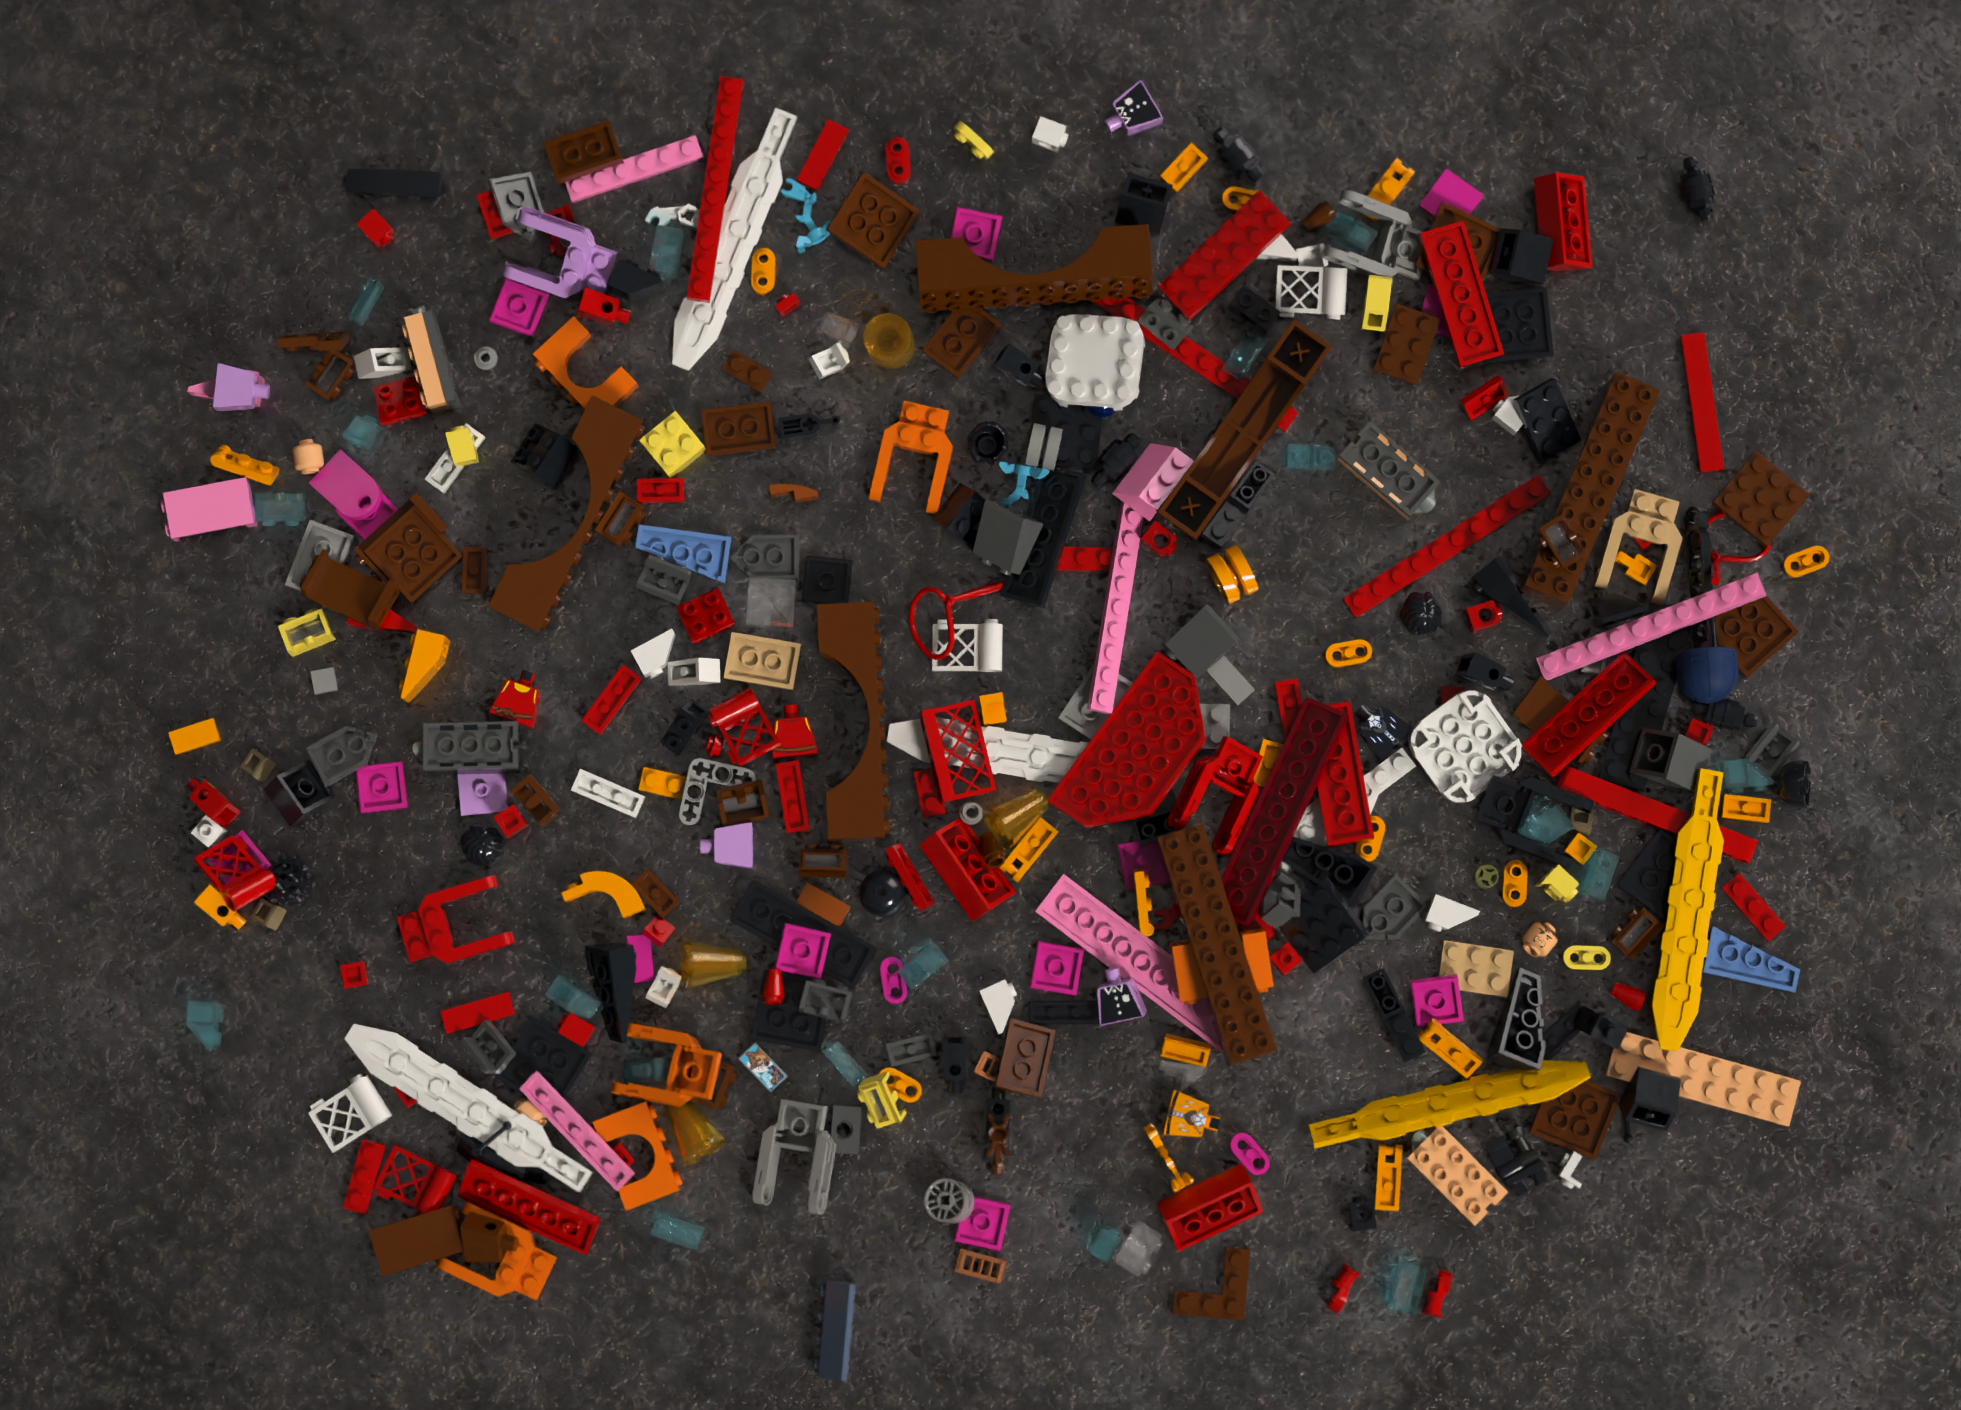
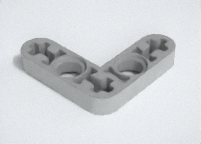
M702 758L692 760L688 766L679 806V821L685 825H693L699 820L707 782L724 786L742 784V781L734 779V784L730 783L733 777L732 769L737 770L735 775L743 776L744 772L748 773L747 777L751 778L752 782L756 781L753 771ZM701 762L703 768L710 769V764L714 765L711 771V779L707 778L709 773L701 772L699 776L696 775L693 766ZM720 767H724L728 771V778L724 781L718 780L715 776L716 770ZM691 785H696L700 788V796L696 799L688 796L687 790ZM685 799L689 802L699 803L698 807L693 805L692 813L695 814V818H691L689 822L683 816V811H688L689 804H684Z

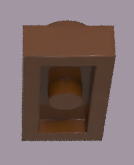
M734 349L721 369L762 394L773 376L771 371Z
M463 547L462 594L486 595L487 547Z
M648 868L631 884L663 919L681 903Z

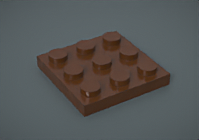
M863 171L832 218L826 231L879 268L884 269L918 215L919 210Z
M1441 202L1429 230L1464 221L1483 282L1495 255L1501 229ZM1421 247L1414 267L1430 274Z
M1756 450L1712 502V505L1763 547L1767 548L1810 494Z
M415 505L363 551L388 580L398 583L401 594L410 603L415 601L463 557L456 547Z
M1767 596L1715 616L1717 646L1737 651L1738 671L1745 678H1748L1799 632ZM1704 625L1703 628H1702V631H1703L1705 634H1706V632H1707V626H1706V625Z
M1586 1080L1555 1099L1541 1102L1529 1134L1596 1160L1621 1094Z

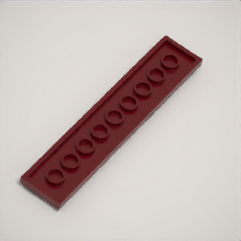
M1305 698L1221 877L1236 923L1249 929L1251 928L1349 718L1347 713L1311 698Z

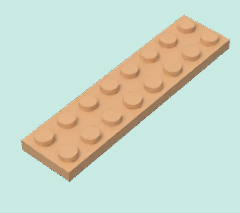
M1628 1032L1618 1049L1612 1048L1605 1076L1630 1082L1636 1069L1642 1067L1679 1077L1681 1079L1680 1097L1787 1127L1790 1125L1801 1081L1682 1047L1679 1048L1678 1052L1659 1049L1657 1040Z

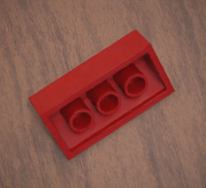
M1558 172L1535 177L1534 193L1536 198L1538 235L1554 239L1547 270L1563 271L1592 268L1584 177Z
M960 818L936 831L919 844L972 922L1016 893L999 867L989 868L984 863L981 841L970 825L965 824Z
M1243 1164L1230 1168L1156 1203L1178 1252L1264 1212L1253 1183Z

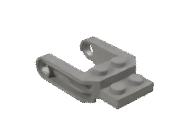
M1341 190L1338 200L1341 205L1384 221L1385 226L1382 228L1373 260L1351 251L1344 252L1332 248L1330 245H1325L1322 258L1366 276L1392 277L1398 273L1408 278L1419 280L1422 270L1414 267V263L1422 247L1418 236L1422 231L1412 228V221L1408 212L1354 191Z
M781 1099L777 1123L774 1126H770L762 1134L753 1188V1201L755 1204L769 1205L771 1203L781 1148L814 1153L808 1191H810L808 1212L819 1215L823 1214L827 1205L836 1150L835 1141L829 1132L824 1130L828 1107Z

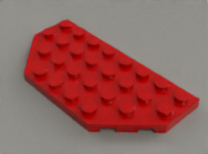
M1157 651L1114 708L1112 714L1109 715L1047 799L1048 803L1085 828L1151 816L1206 742L1195 675Z

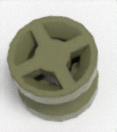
M1487 864L1477 868L1473 876L1475 884L1483 889L1493 887L1499 878L1496 868Z

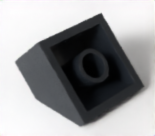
M309 759L277 775L263 789L290 827L307 819L335 798L330 788L324 786L317 770Z

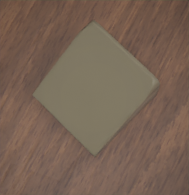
M252 748L239 768L264 783L276 764Z
M1570 807L1566 834L1575 836L1579 832L1588 838L1592 829L1594 810L1592 809L1591 814Z
M261 897L250 918L266 927L277 930L286 914V909Z

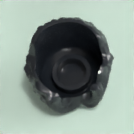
M994 421L978 423L967 436L968 450L973 461L987 462L989 465L996 464L1008 449V433L1003 426Z
M1412 592L1403 603L1400 617L1410 634L1425 636L1436 632L1441 624L1443 612L1432 593Z
M475 823L470 825L469 831L461 835L462 851L470 863L480 866H491L498 862L504 854L505 840L496 828Z

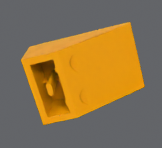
M418 629L416 635H412L410 641V648H413L411 657L406 658L404 671H407L406 678L401 680L398 693L401 694V699L405 702L411 703L445 664L450 640L446 636Z

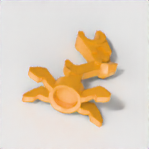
M1152 1123L1143 1127L1159 1153V1157L1164 1158L1168 1168L1176 1178V1180L1171 1181L1172 1192L1175 1194L1192 1184L1194 1179L1185 1172L1182 1174V1178L1179 1175L1175 1164L1168 1156L1169 1152L1163 1145Z

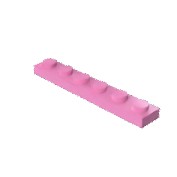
M695 135L624 159V163L565 183L571 201L574 203L704 158Z
M538 1071L533 1073L521 1086L520 1090L616 1191L620 1190L635 1174Z

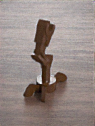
M987 1114L991 1126L989 1130L991 1147L986 1156H991L995 1150L992 1175L1002 1176L1003 1163L1002 1158H1000V1152L1002 1150L1004 1156H1009L1005 1144L1008 1140L1006 1126L1010 1114L1005 1115L1001 1126H996L992 1115Z

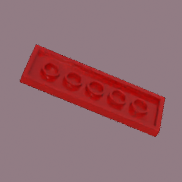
M1259 190L1158 287L1191 320L1292 223Z
M1464 221L1418 234L1458 368L1504 355Z
M1623 652L1521 744V748L1553 778L1657 683L1653 677Z
M1347 701L1329 704L1328 706L1347 713L1349 718L1317 784L1327 846L1332 847L1374 840L1351 703Z
M471 1159L457 1196L584 1255H587L601 1220L598 1216Z

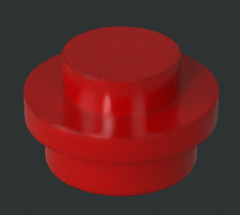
M718 734L708 737L704 750H707V756L719 755L723 745V738H720Z

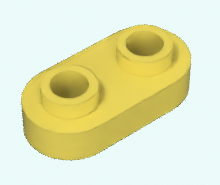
M959 121L954 126L955 133L953 135L962 144L966 142L972 147L971 152L978 159L982 157L988 159L993 154L990 146L966 124Z
M1570 946L1564 951L1562 959L1565 966L1570 969L1602 970L1609 965L1611 956L1609 951L1601 946ZM1572 953L1578 955L1577 962L1571 961L1570 955ZM1595 954H1599L1602 957L1600 963L1594 961Z

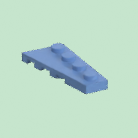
M639 525L636 549L659 556L666 561L684 566L686 569L725 584L732 538Z
M1711 926L1707 956L1703 963V973L1788 992H1796L1800 973L1799 968Z

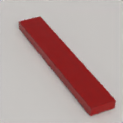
M1703 332L1681 335L1680 340L1699 472L1724 470L1705 334Z

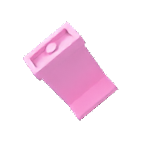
M246 477L163 493L164 499L161 500V508L163 514L167 513L168 522L165 523V530L167 536H171V539L175 542L180 541L179 538L243 525H246L248 528L258 526L250 480Z

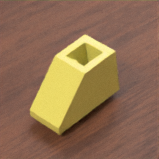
M1369 275L1362 312V329L1385 332L1392 277Z
M456 426L451 428V432H446L449 449L456 467L479 463L474 435L469 428Z

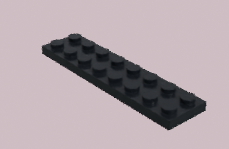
M1649 601V610L1645 613V616L1670 607V605L1663 604L1659 606ZM1692 625L1636 646L1632 659L1653 677L1657 684L1614 722L1598 778L1644 792L1648 779L1629 771L1642 727L1662 730L1677 679L1675 656L1685 651Z

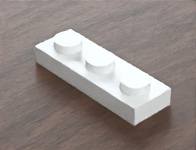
M465 423L464 427L469 428L474 435L476 449H478L485 436ZM448 446L426 476L425 481L445 494L465 466L456 467L454 465Z
M582 769L579 770L571 789L575 793L634 818H637L645 796Z

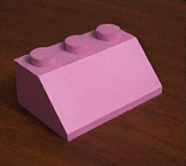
M1150 443L1112 494L1148 521H1151L1194 460L1176 447Z

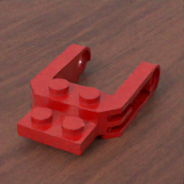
M1223 736L1214 756H1206L1194 761L1169 815V826L1180 831L1188 824L1192 813L1195 814L1208 784L1211 783L1221 790L1234 795L1212 844L1214 851L1224 856L1229 855L1235 848L1260 794L1258 785L1254 782V775L1263 756L1230 737Z
M495 875L425 896L418 911L397 917L410 963L434 956L450 964L515 943L511 931L454 948V940L446 912L442 908L443 904L479 894L480 891L489 888L499 887Z

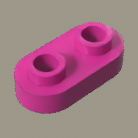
M888 957L883 960L880 966L883 992L888 1002L899 1004L907 997L904 966L898 958ZM893 964L897 967L895 973L888 972L889 965ZM898 988L900 995L897 997L892 996L891 990Z
M1239 1133L1233 1136L1230 1142L1231 1151L1247 1170L1255 1175L1265 1173L1270 1166L1269 1158L1250 1135ZM1240 1140L1246 1142V1147L1243 1150L1237 1146ZM1256 1158H1259L1262 1162L1258 1168L1253 1165V1161Z

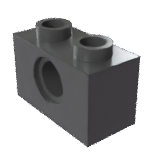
M833 1105V1110H828L827 1124H832L830 1135L836 1143L835 1153L859 1155L862 1107ZM841 1123H847L850 1126V1133L846 1137H842L837 1133V1127Z

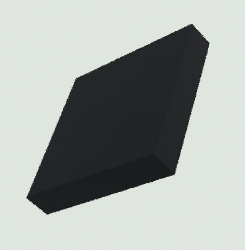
M806 555L801 602L812 604L849 603L853 560Z

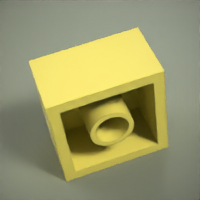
M676 411L639 440L668 478L675 477L706 452L705 446Z

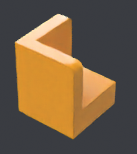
M1002 692L979 696L984 726L1007 721Z

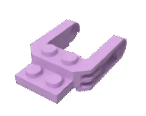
M522 207L517 219L518 222L569 240L571 244L567 249L559 277L529 266L523 267L508 263L509 261L505 262L502 274L509 279L563 298H567L581 289L584 290L585 287L606 294L618 252L596 245L589 228L532 208Z

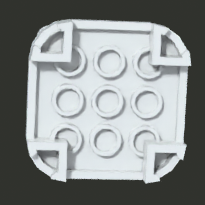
M1074 314L1059 317L1051 334L1045 377L1046 387L1051 398L1058 402L1060 406L1067 408L1068 404L1111 407L1114 411L1123 410V407L1137 399L1140 391L1139 380L1145 347V338L1139 323L1132 319L1112 316Z
M1475 690L1462 691L1451 697L1418 721L1407 737L1409 748L1414 758L1439 793L1452 802H1469L1475 799L1477 795L1487 789L1492 775L1502 778L1510 771H1514L1519 765L1518 763L1521 758L1522 745L1519 738H1516L1491 703V699L1486 694Z

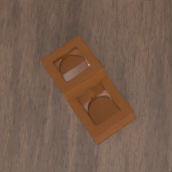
M795 484L769 485L771 497L794 494L796 503L819 499L816 490Z
M806 883L796 901L798 905L838 927L841 926L851 906L809 883Z

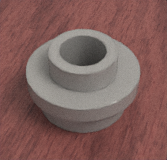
M482 347L476 351L474 361L480 369L490 370L497 364L498 356L492 348ZM485 354L490 356L487 362L482 361V356Z
M968 801L961 806L959 816L965 824L974 825L981 820L983 810L978 803ZM967 810H973L975 816L969 817L966 813Z

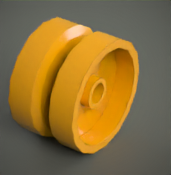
M1236 544L1225 549L1224 556L1226 562L1218 554L1206 559L1211 577L1228 605L1240 599L1239 588L1247 596L1259 589L1246 558Z

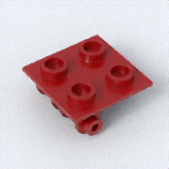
M415 376L373 387L381 425L387 424V426H390V424L399 422L398 420L402 423L404 418H407L409 421L411 416L412 418L424 417L423 414L427 413V409L423 405L420 396L421 387L417 383Z
M715 588L676 607L692 643H700L701 640L708 638V636L713 637L712 634L714 633L718 635V631L732 628L731 625L735 624L719 588Z

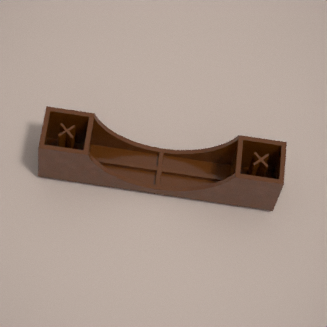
M1148 224L1102 227L1094 244L1080 258L1063 268L1040 274H1018L996 268L973 253L962 237L916 241L921 312L935 313L939 310L959 311L966 308L980 310L985 307L1005 308L1008 305L1029 306L1036 303L1050 305L1055 302L1075 303L1079 300L1094 302L1107 298L1120 300L1124 297L1145 298L1152 295L1153 267Z
M1294 319L1219 428L1159 509L1157 515L1196 541L1333 346Z
M1616 372L1609 380L1591 421L1589 432L1576 466L1551 519L1552 521L1561 514H1564L1566 522L1571 530L1575 532L1579 543L1587 551L1588 555L1563 570L1561 566L1556 568L1549 556L1553 553L1548 546L1544 548L1539 543L1519 588L1527 596L1559 610H1562L1569 603L1660 392L1659 389L1620 372ZM1557 526L1547 531L1564 561L1575 556Z
M592 395L571 437L585 459L590 477V499L583 522L574 536L552 555L532 563L508 564L488 605L489 608L538 632L540 628L546 629L552 617L548 615L551 606L557 607L562 597L558 592L561 586H567L572 576L568 572L572 564L577 566L583 554L579 550L582 544H588L593 534L589 529L593 522L598 524L604 512L600 510L603 501L608 503L614 491L610 487L613 481H619L624 471L621 465L624 459L629 461L635 449L631 447L634 438L640 439L645 429L641 425L643 420Z
M873 601L817 604L820 656L839 665L854 679L865 697L870 719L868 741L859 763L843 782L826 792L829 842L886 840V834H890L889 818H885L884 811L889 810L888 795L883 794V787H888L887 771H882V764L887 763L886 750L881 748V741L885 740V726L880 724V717H884V703L879 701V694H883L882 677H878L877 671H882L881 654H876V648L881 647L880 631H875V624H880L879 609L874 607Z
M1203 823L1158 837L1154 844L1168 887L1182 916L1199 966L1213 1024L1227 1067L1275 1052L1277 1050Z

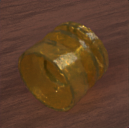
M892 313L880 314L872 318L866 325L863 333L864 345L871 359L878 366L886 369H896L905 365L912 358L915 351V338L908 323L901 316ZM889 339H892L894 342L892 348H889L887 345Z

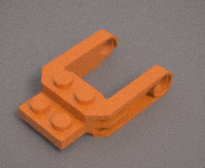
M908 401L903 402L899 422L884 430L869 500L881 502V495L884 483H886L893 448L898 446L900 449L931 456L938 455L926 513L935 515L938 513L953 450V445L945 434L949 415L948 410Z
M633 1023L628 1024V1037L677 1046L673 1053L666 1082L667 1089L663 1090L632 1083L627 1085L613 1081L611 1093L677 1107L682 1106L693 1097L712 1099L722 1056L721 1053L702 1049L697 1039L686 1033Z
M466 1201L461 1213L467 1215L469 1212L503 1221L506 1224L507 1235L518 1238V1248L515 1252L506 1251L496 1272L495 1280L446 1258L438 1259L435 1267L498 1297L517 1291L537 1301L558 1257L536 1247L532 1231Z

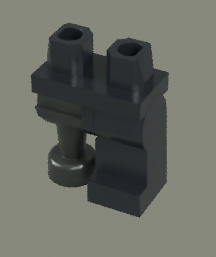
M1522 1125L1505 1133L1509 1141H1515L1519 1153L1512 1154L1503 1135L1482 1145L1505 1186L1510 1187L1516 1196L1528 1191L1523 1181L1525 1177L1530 1175L1536 1186L1548 1180L1543 1169L1546 1166L1539 1153L1531 1149L1522 1136L1525 1134Z

